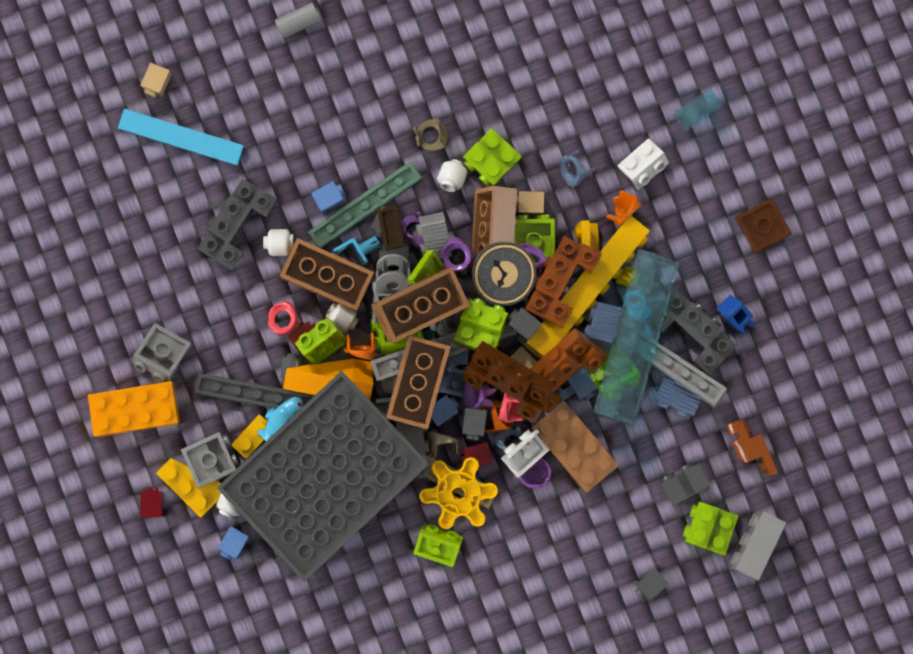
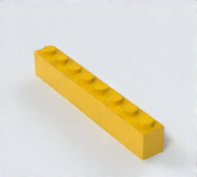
M630 215L600 251L602 256L595 266L593 273L590 274L584 271L560 300L573 308L564 328L561 329L544 320L524 346L541 359L570 333L569 330L573 325L577 328L584 319L582 314L587 309L590 312L592 307L596 305L597 301L595 298L600 293L603 296L609 289L610 285L607 283L611 278L616 280L623 269L620 267L623 263L629 264L636 254L633 251L636 247L642 248L649 238L646 235L650 230Z

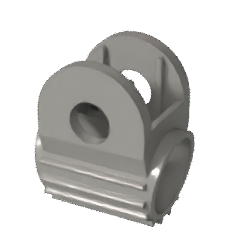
M388 254L381 257L376 264V277L372 279L373 293L393 294L410 286L407 281L411 275L409 261L398 254ZM389 265H397L399 269L391 271L387 267Z

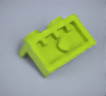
M423 524L413 554L453 567L463 537L454 531H444L435 525Z

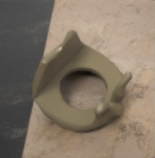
M438 118L423 122L418 129L414 127L417 146H422L426 151L443 149L448 142V130ZM428 127L436 128L439 133L438 140L432 144L426 143L423 139V132Z
M427 431L429 457L433 456L434 459L436 458L438 444L451 443L450 453L455 451L456 454H459V439L457 437Z

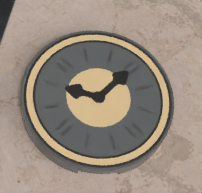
M496 242L485 247L476 257L472 270L473 284L486 301L500 306L512 305L523 300L531 292L536 280V266L531 255L520 245L511 242Z

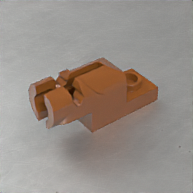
M744 418L725 426L728 435H738L731 443L740 461L745 464L760 458L761 462H758L763 474L766 473L767 476H772L778 473L762 434L752 437L751 434L753 433Z

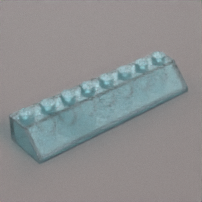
M638 249L593 411L595 416L635 426L679 263L659 254Z

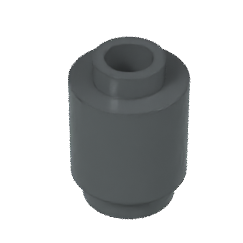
M287 354V357H282L280 376L282 383H284L287 368L303 366V359H299L298 354Z

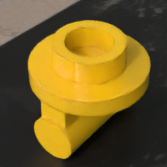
M632 267L622 268L623 271L617 277L616 284L636 290L640 275Z

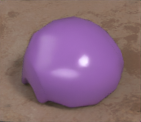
M540 458L520 476V480L528 488H542L551 479V468L548 462Z

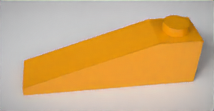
M353 358L290 367L286 369L283 389L316 395L340 371H343L370 400L373 388V368L371 362Z

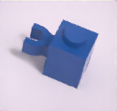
M732 295L716 308L726 323L737 329L743 336L746 334V331H744L746 324L752 328L755 326L753 321L750 320L754 316L743 302Z

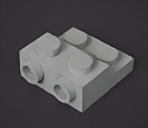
M154 323L133 355L132 362L137 370L151 372L155 380L169 382L191 347V343Z
M220 432L181 449L198 489L230 476L237 469L236 467L240 466L235 454L230 455L228 448L231 445L227 436H222Z

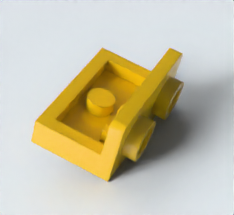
M590 220L577 223L574 230L577 243L581 245L584 243L599 251L598 224L590 223Z

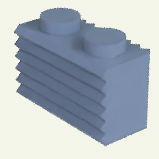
M598 302L596 308L592 307L589 320H592L591 326H586L584 335L604 351L611 352L623 308Z
M664 376L654 400L658 401L657 406L666 410L671 407L677 410L676 414L688 418V416L693 417L695 415L701 398L670 377Z

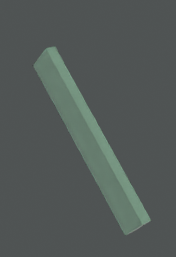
M410 161L307 233L316 246L322 249L376 212L377 209H380L381 205H386L422 180V177Z

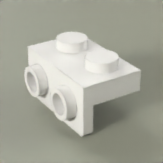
M648 138L617 166L639 190L648 184L657 173L663 171L669 164V161L664 152Z
M528 429L519 437L521 441L517 445L512 443L504 450L506 454L501 459L517 478L550 450L537 435L539 433L537 429L533 431Z

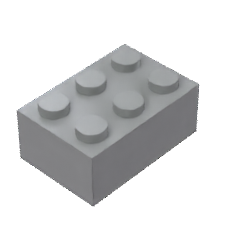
M764 511L752 515L748 523L751 528L748 533H744L741 537L739 544L742 546L739 552L733 554L730 561L733 564L732 570L758 581L786 525V522Z

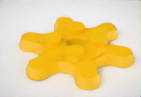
M469 457L465 459L462 468L457 471L449 469L442 460H437L432 464V472L437 476L438 484L434 488L423 489L419 494V498L424 504L436 503L441 507L442 513L438 523L443 529H450L455 519L459 516L467 517L471 524L476 527L482 526L485 522V515L479 509V503L483 499L494 498L498 493V488L493 483L482 484L476 480L475 473L479 468V463L475 458ZM461 487L465 495L462 498L456 497L453 494L455 488Z

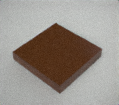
M772 197L735 217L754 254L792 234Z

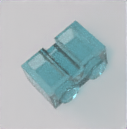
M709 88L677 110L674 116L684 131L687 132L700 123L702 120L700 116L704 114L708 118L720 110L722 103L713 90Z

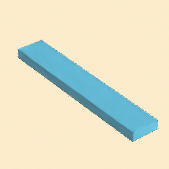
M128 109L123 110L118 126L119 130L236 166L239 164L244 145Z

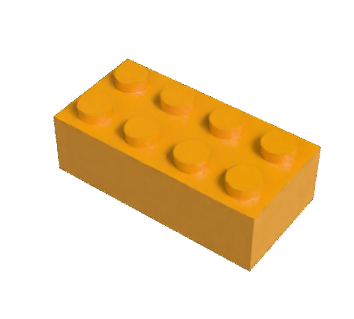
M172 381L88 395L93 435L96 438L180 424L175 385Z

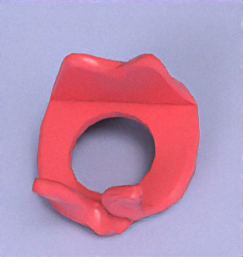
M289 301L280 302L269 311L268 327L279 336L288 334L301 325V319L294 305ZM281 311L288 312L291 317V322L284 328L278 327L275 323V317Z
M504 392L498 419L504 420L507 423L523 421L524 417L516 413L520 406L518 404L520 401Z

